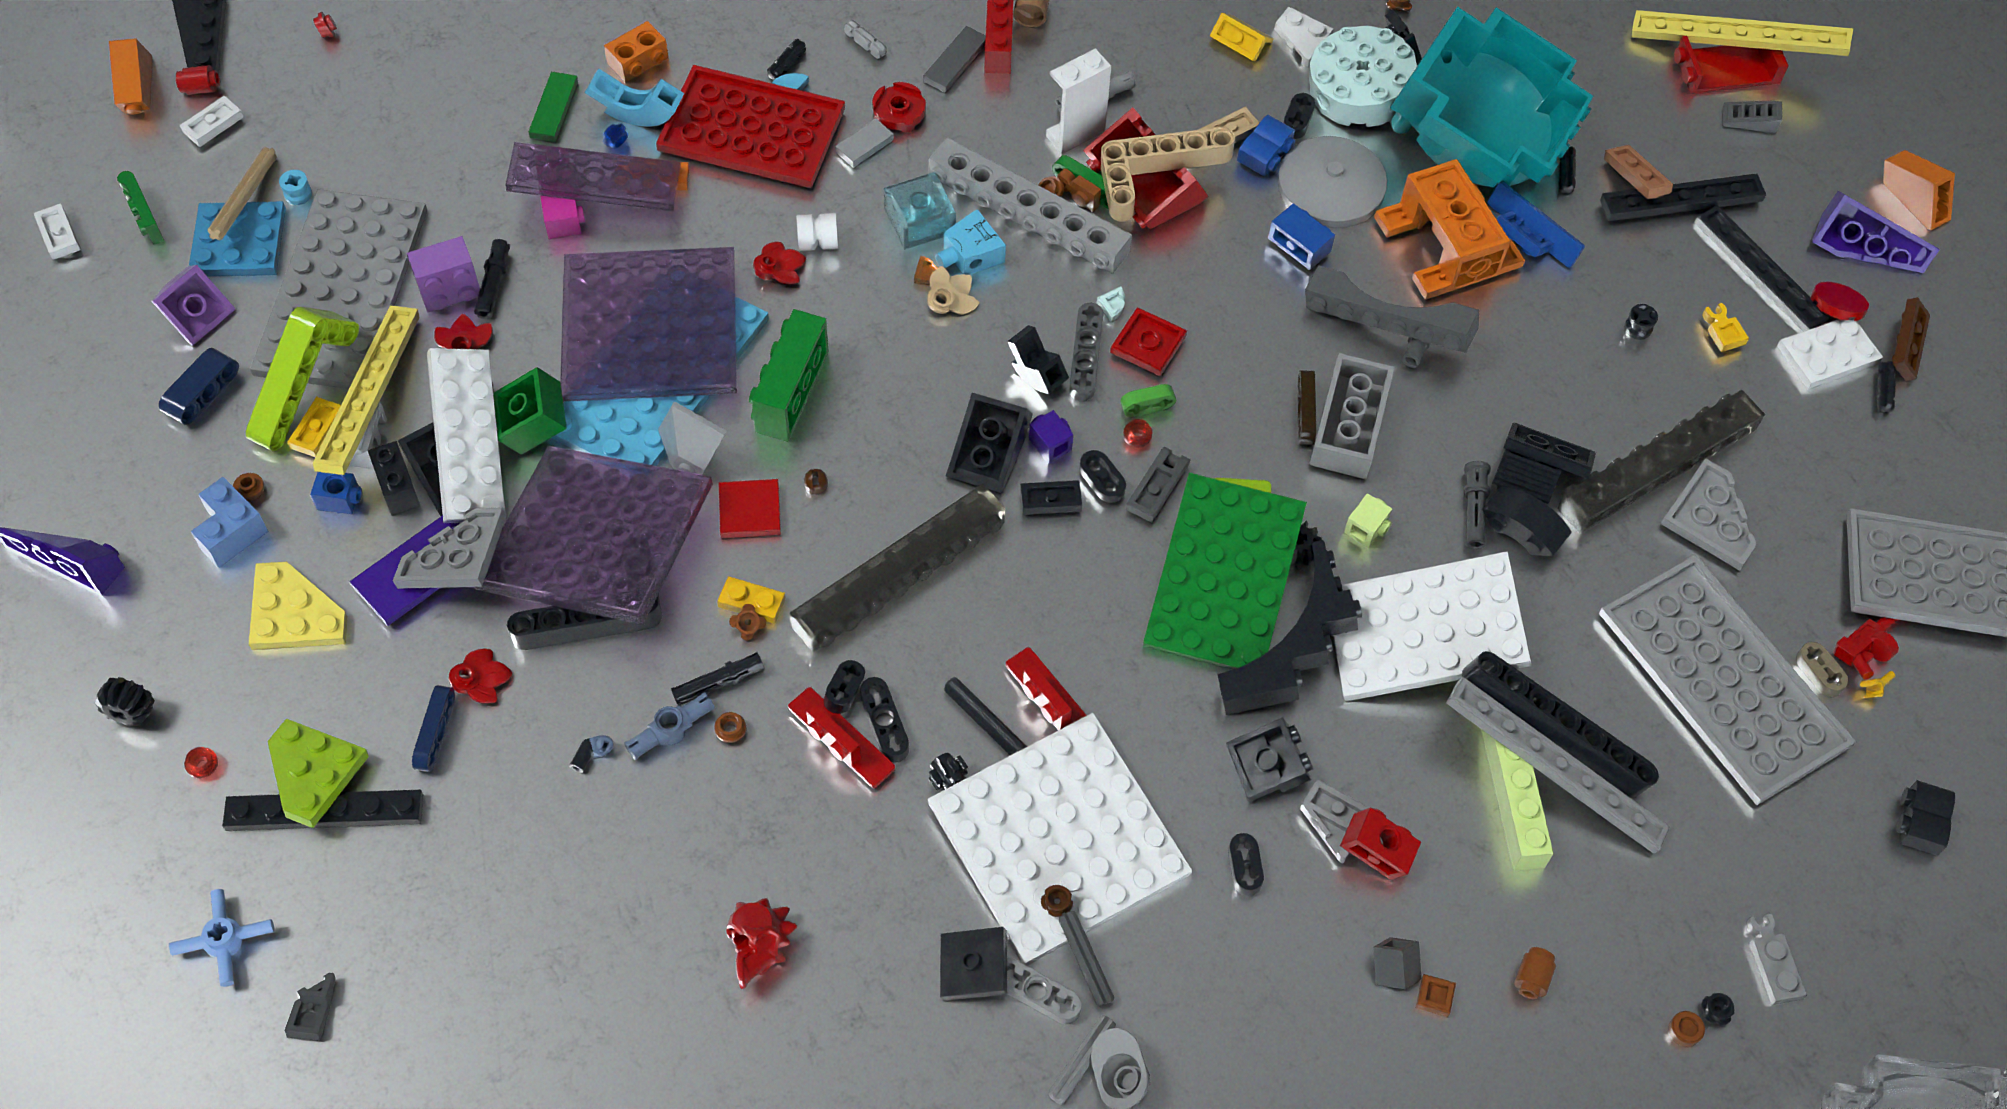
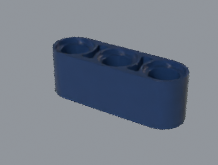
M215 348L205 350L161 396L158 405L159 410L184 425L191 424L236 377L239 363Z

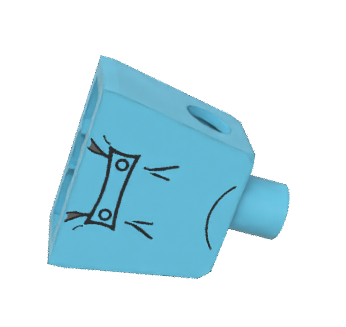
M977 209L945 231L944 250L936 253L935 258L939 266L946 268L955 264L962 274L969 275L1004 263L1006 245Z

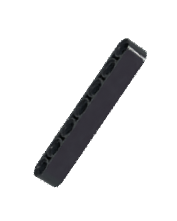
M1488 651L1482 652L1462 670V677L1628 797H1637L1657 783L1659 774L1652 762L1496 654Z

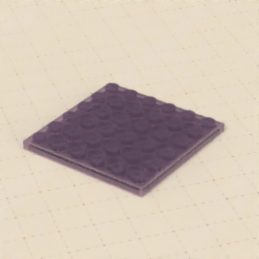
M734 247L564 254L560 375L563 402L737 393Z
M548 446L502 528L482 587H475V590L644 624L713 485L711 476Z

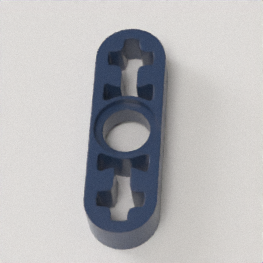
M436 685L433 689L413 751L412 767L414 770L431 772L435 766L454 705L455 690L453 687Z

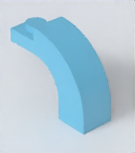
M599 68L584 92L606 106L607 108L604 113L625 123L646 127L657 126L668 121L675 113L684 95L683 92L663 79H660L652 89H633L622 84Z

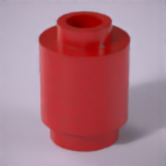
M210 65L183 68L182 71L176 72V84L180 93H186L187 95L213 93L216 91V87L220 85L219 74Z

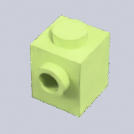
M1367 493L1348 517L1344 533L1369 548L1379 535L1384 537L1391 527L1392 522L1389 518L1392 508L1387 506L1383 500L1374 498Z

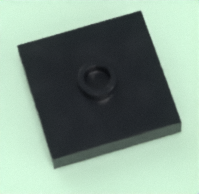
M1004 927L941 934L940 998L943 1001L1007 994V930Z

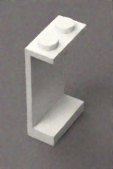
M1096 48L1050 71V76L1063 89L1061 122L1047 129L1046 137L1061 154L1105 132L1111 65Z

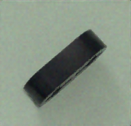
M1307 93L1294 95L1284 117L1283 123L1295 129L1293 139H1299L1305 135L1313 116L1315 99ZM1301 105H1305L1303 111L1299 110ZM1295 121L1299 122L1297 127H1293Z
M846 660L838 666L826 688L823 702L827 710L832 713L841 714L850 709L864 680L865 668L862 664L854 660ZM850 673L854 674L855 676H852L849 682L845 681L846 676ZM840 691L844 693L843 698H840L839 701L834 699Z
M1247 833L1236 834L1231 839L1228 847L1233 885L1240 894L1252 896L1260 891L1264 881L1257 840L1252 835ZM1239 844H1244V847L1249 849L1246 857L1247 860H1243L1241 850H1237ZM1245 869L1249 870L1250 878L1255 879L1251 886L1247 884V881L1242 880Z

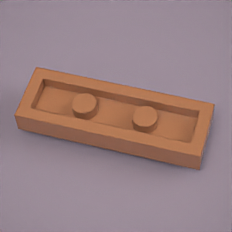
M1630 145L1605 150L1604 160L1647 199L1657 198L1672 192L1673 183Z

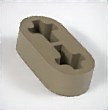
M1808 642L1797 653L1796 662L1819 692L1828 697H1835L1842 693L1848 684V676L1824 646L1817 642ZM1807 655H1809V656L1815 655L1818 659H1817V660H1815V659L1809 660V659L1807 658ZM1835 679L1837 681V684H1829L1826 680Z

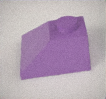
M198 265L186 267L169 281L152 300L153 304L191 346L235 310V307Z

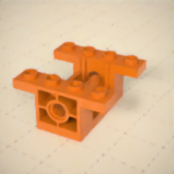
M1457 159L1408 174L1400 203L1376 210L1374 215L1386 238L1414 228L1422 229L1426 222H1432V231L1444 248L1440 262L1437 265L1414 272L1412 278L1425 300L1521 268L1525 262L1514 242L1508 238L1485 203L1484 196L1476 184L1472 183Z

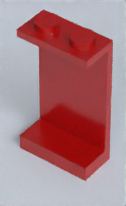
M1682 36L1678 48L1674 51L1675 62L1679 64L1683 82L1687 83L1691 94L1780 84L1789 67L1782 50L1725 45L1692 49L1687 36Z

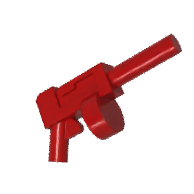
M1882 617L1877 622L1871 619L1867 620L1848 638L1844 636L1836 643L1833 652L1834 656L1849 666L1854 665L1862 679H1870L1874 672L1868 663L1873 658L1880 662H1887L1898 653L1897 641L1886 630L1899 619Z

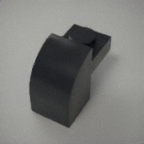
M1027 325L1008 340V344L1015 357V360L1011 362L1014 369L1035 390L1050 394L1069 379L1060 355L1044 349L1035 327Z

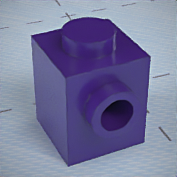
M1054 410L1045 415H1038L1029 423L1028 439L1048 464L1072 451L1073 433L1070 426Z

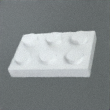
M1849 317L1848 320L1838 319L1780 340L1777 347L1807 390L1880 364L1883 359L1882 355L1859 323L1854 321V317Z

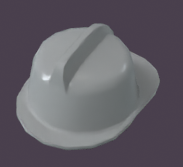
M1107 1029L1099 1034L1093 1043L1091 1051V1062L1102 1101L1110 1108L1130 1109L1140 1103L1150 1086V1074L1136 1038L1124 1029Z

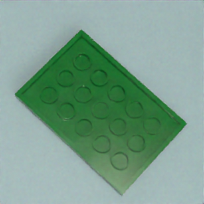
M1189 473L1143 646L1230 669L1240 668L1267 653L1270 648L1307 502Z

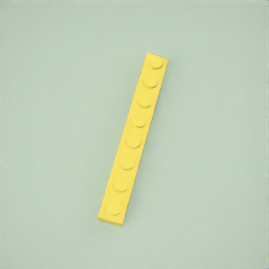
M1636 10L1632 28V37L1680 41L1682 36H1687L1691 43L1849 56L1853 28Z
M390 305L313 461L315 472L345 475L420 318L418 309Z

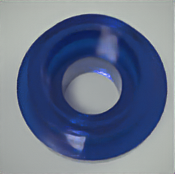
M621 123L610 125L603 133V143L607 147L611 146L613 149L619 148L628 138V133L625 131L626 127Z

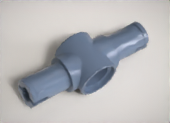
M703 692L700 696L682 707L680 705L677 707H663L656 712L654 721L647 725L646 730L629 741L624 742V745L632 758L636 760L639 756L657 745L661 747L664 744H678L683 740L685 731L693 726L692 723L708 712L713 711L715 706L712 700L708 698V695ZM668 723L677 724L671 729L663 728Z

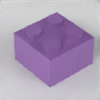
M463 236L407 253L427 313L479 297V283Z

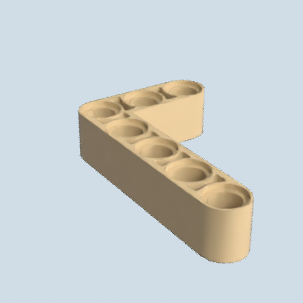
M1217 127L1106 142L1101 149V172L1111 217L1116 221L1124 222L1131 219L1134 215L1135 191L1131 175L1229 162L1233 157L1235 135L1233 131L1226 127Z

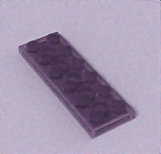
M514 142L505 186L506 192L674 212L681 162Z

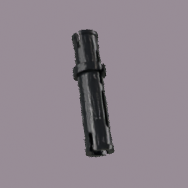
M503 239L492 241L490 255L484 263L485 274L474 309V314H477V317L482 319H490L492 317L501 278L507 270L506 259L510 244H507V241Z
M758 652L733 663L728 661L724 663L725 666L670 688L676 704L681 706L694 700L703 692L709 694L732 683L737 685L740 683L739 680L764 671L765 668Z

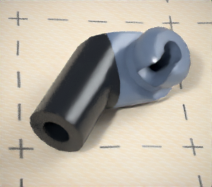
M604 735L585 739L569 766L573 770L583 773L590 759L609 754L614 746L613 740L609 736Z

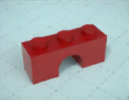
M987 0L984 73L1011 74L1014 0Z

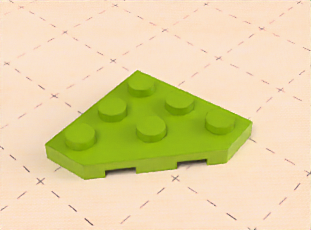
M285 719L267 741L285 817L311 828L315 827L369 757L367 749L289 719Z

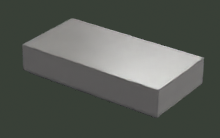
M874 119L836 145L835 151L854 168L892 142L894 134L880 121Z

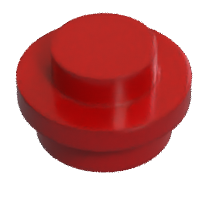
M319 12L318 17L313 18L318 32L323 38L327 36L330 38L334 37L335 33L333 30L337 29L334 20L329 14L325 16L323 12Z

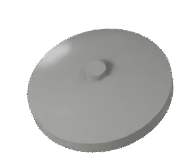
M1320 136L1302 141L1288 151L1280 165L1278 189L1287 207L1294 203L1299 208L1306 210L1311 217L1322 225L1329 228H1344L1366 221L1375 214L1376 210H1379L1387 189V176L1377 156L1360 143L1342 137Z

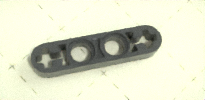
M1092 302L1083 304L1079 308L1069 391L1070 395L1078 401L1091 399L1094 396L1103 310L1101 306ZM1088 314L1093 315L1092 326L1087 325ZM1089 335L1096 341L1092 344H1084L1080 338ZM1080 359H1089L1093 365L1084 368L1079 366L1077 362ZM1081 377L1086 378L1085 390L1079 389Z

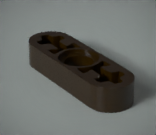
M1299 370L1297 382L1298 443L1314 445L1316 438L1315 371Z

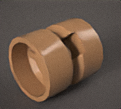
M1016 0L1013 12L1014 19L1025 27L1033 28L1043 25L1047 17L1049 0Z

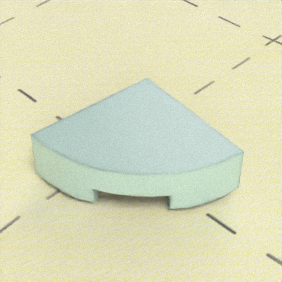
M1121 286L1097 297V304L1101 306L1103 313L1111 323L1116 321L1124 310L1125 294Z

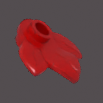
M771 242L766 244L762 248L761 255L754 259L753 268L757 277L763 280L775 279L783 284H795L800 282V278L795 270L803 266L806 257L797 250H785L782 242Z
M461 314L450 329L436 327L434 339L438 346L446 349H478L490 341L493 329L491 323L481 324L476 327L467 315Z
M483 648L468 653L463 663L455 665L450 670L448 680L456 692L468 694L473 701L488 704L497 702L495 687L507 682L512 677V671L505 664L492 661L493 651ZM460 675H466L470 678L464 679Z

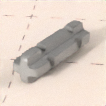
M850 20L844 25V33L850 38H854L853 40L865 50L871 51L870 54L875 58L881 59L882 56H885L887 47L882 42L877 41V38L863 27H860L858 23Z

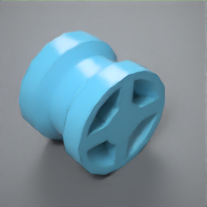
M289 170L281 175L279 184L288 203L301 205L309 201L312 196V190L303 171Z

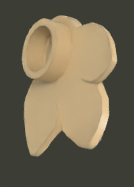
M940 266L931 274L929 280L931 290L927 296V303L931 310L940 314L952 311L956 314L964 315L973 312L979 306L980 302L968 295L972 284L971 275L963 274L950 277L948 271L943 266ZM942 298L945 304L937 302L936 299Z

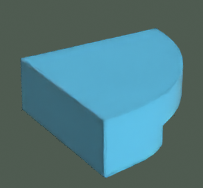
M789 73L776 78L772 84L802 91L809 83V76L800 73Z

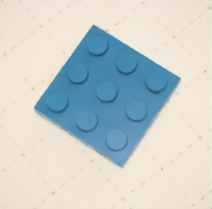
M283 201L247 202L224 238L220 241L209 237L208 228L225 203H199L189 266L198 265L207 277L277 275L286 211Z

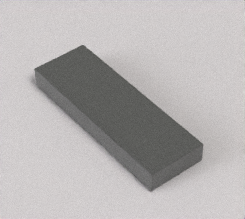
M966 26L923 75V82L946 93L983 50L986 35Z

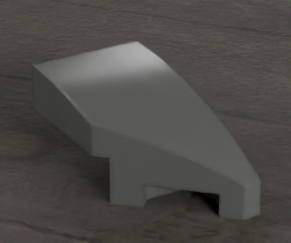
M327 973L323 976V981L309 989L303 987L297 991L299 999L294 1002L284 1030L287 1038L321 1040L333 996L336 979L334 973Z

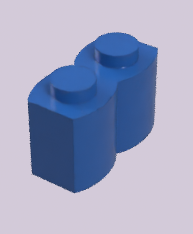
M1266 115L1239 148L1237 161L1262 176H1265L1270 170L1274 172L1281 162V156L1284 153L1287 154L1295 145L1296 140L1293 139L1295 129L1270 115Z

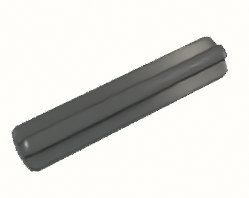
M1070 911L1061 915L1059 923L1096 1005L1101 1007L1112 1002L1114 995L1076 912Z

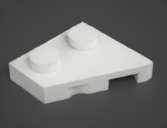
M1290 7L1277 20L1274 29L1281 38L1286 40L1287 46L1292 52L1296 50L1300 54L1302 64L1306 67L1310 65L1315 48L1328 35L1333 34V28Z

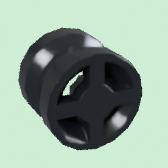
M1647 304L1635 305L1625 322L1624 329L1626 333L1638 340L1648 338L1658 321L1657 311Z

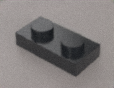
M1079 480L1020 484L1023 515L1082 512Z

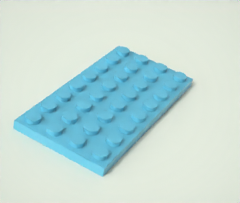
M673 266L564 401L567 429L551 438L642 485L666 454L658 429L673 402L675 401L697 414L769 320L768 312Z

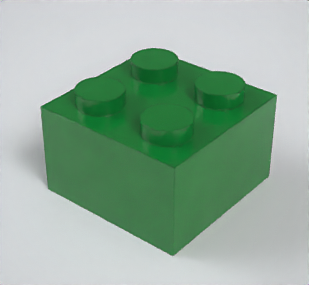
M538 367L493 393L498 441L521 455L567 429L561 382Z

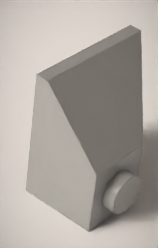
M675 401L658 429L671 467L676 469L683 477L696 481L699 480L727 432V430Z

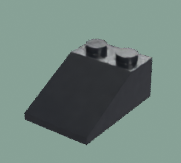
M972 392L946 477L1002 493L1025 441L1033 413L1027 408Z
M434 422L399 439L398 443L441 517L443 513Z

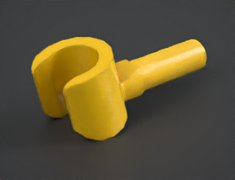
M1889 671L1881 678L1862 680L1860 686L1866 687L1864 698L1882 697L1885 684L1895 677V673Z

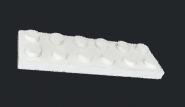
M430 348L427 351L443 523H462L466 520L464 515L476 508H503L505 511L489 350Z

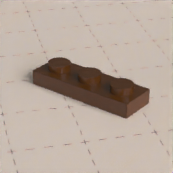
M1918 297L1907 299L1905 311L1902 313L1900 333L1897 335L1896 352L1892 357L1896 371L1901 374L1905 381L1917 379L1930 319L1929 312Z

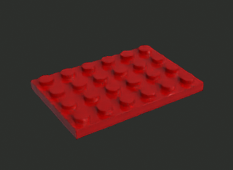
M693 65L681 89L684 95L675 113L666 121L656 142L657 151L812 188L844 113L845 101Z

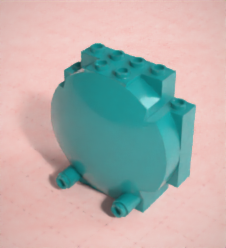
M1457 6L1390 108L1396 111L1391 120L1392 129L1399 134L1409 132L1413 126L1419 133L1416 139L1417 142L1434 162L1439 165L1457 159L1474 184L1495 187L1497 183L1505 182L1511 186L1528 179L1539 183L1545 175L1550 177L1559 164L1557 157L1561 159L1569 148L1568 139L1572 140L1578 133L1581 126L1577 123L1579 121L1583 122L1592 108L1588 105L1594 96L1571 81L1575 75L1572 68L1577 62L1576 59L1496 7L1486 22L1482 23Z

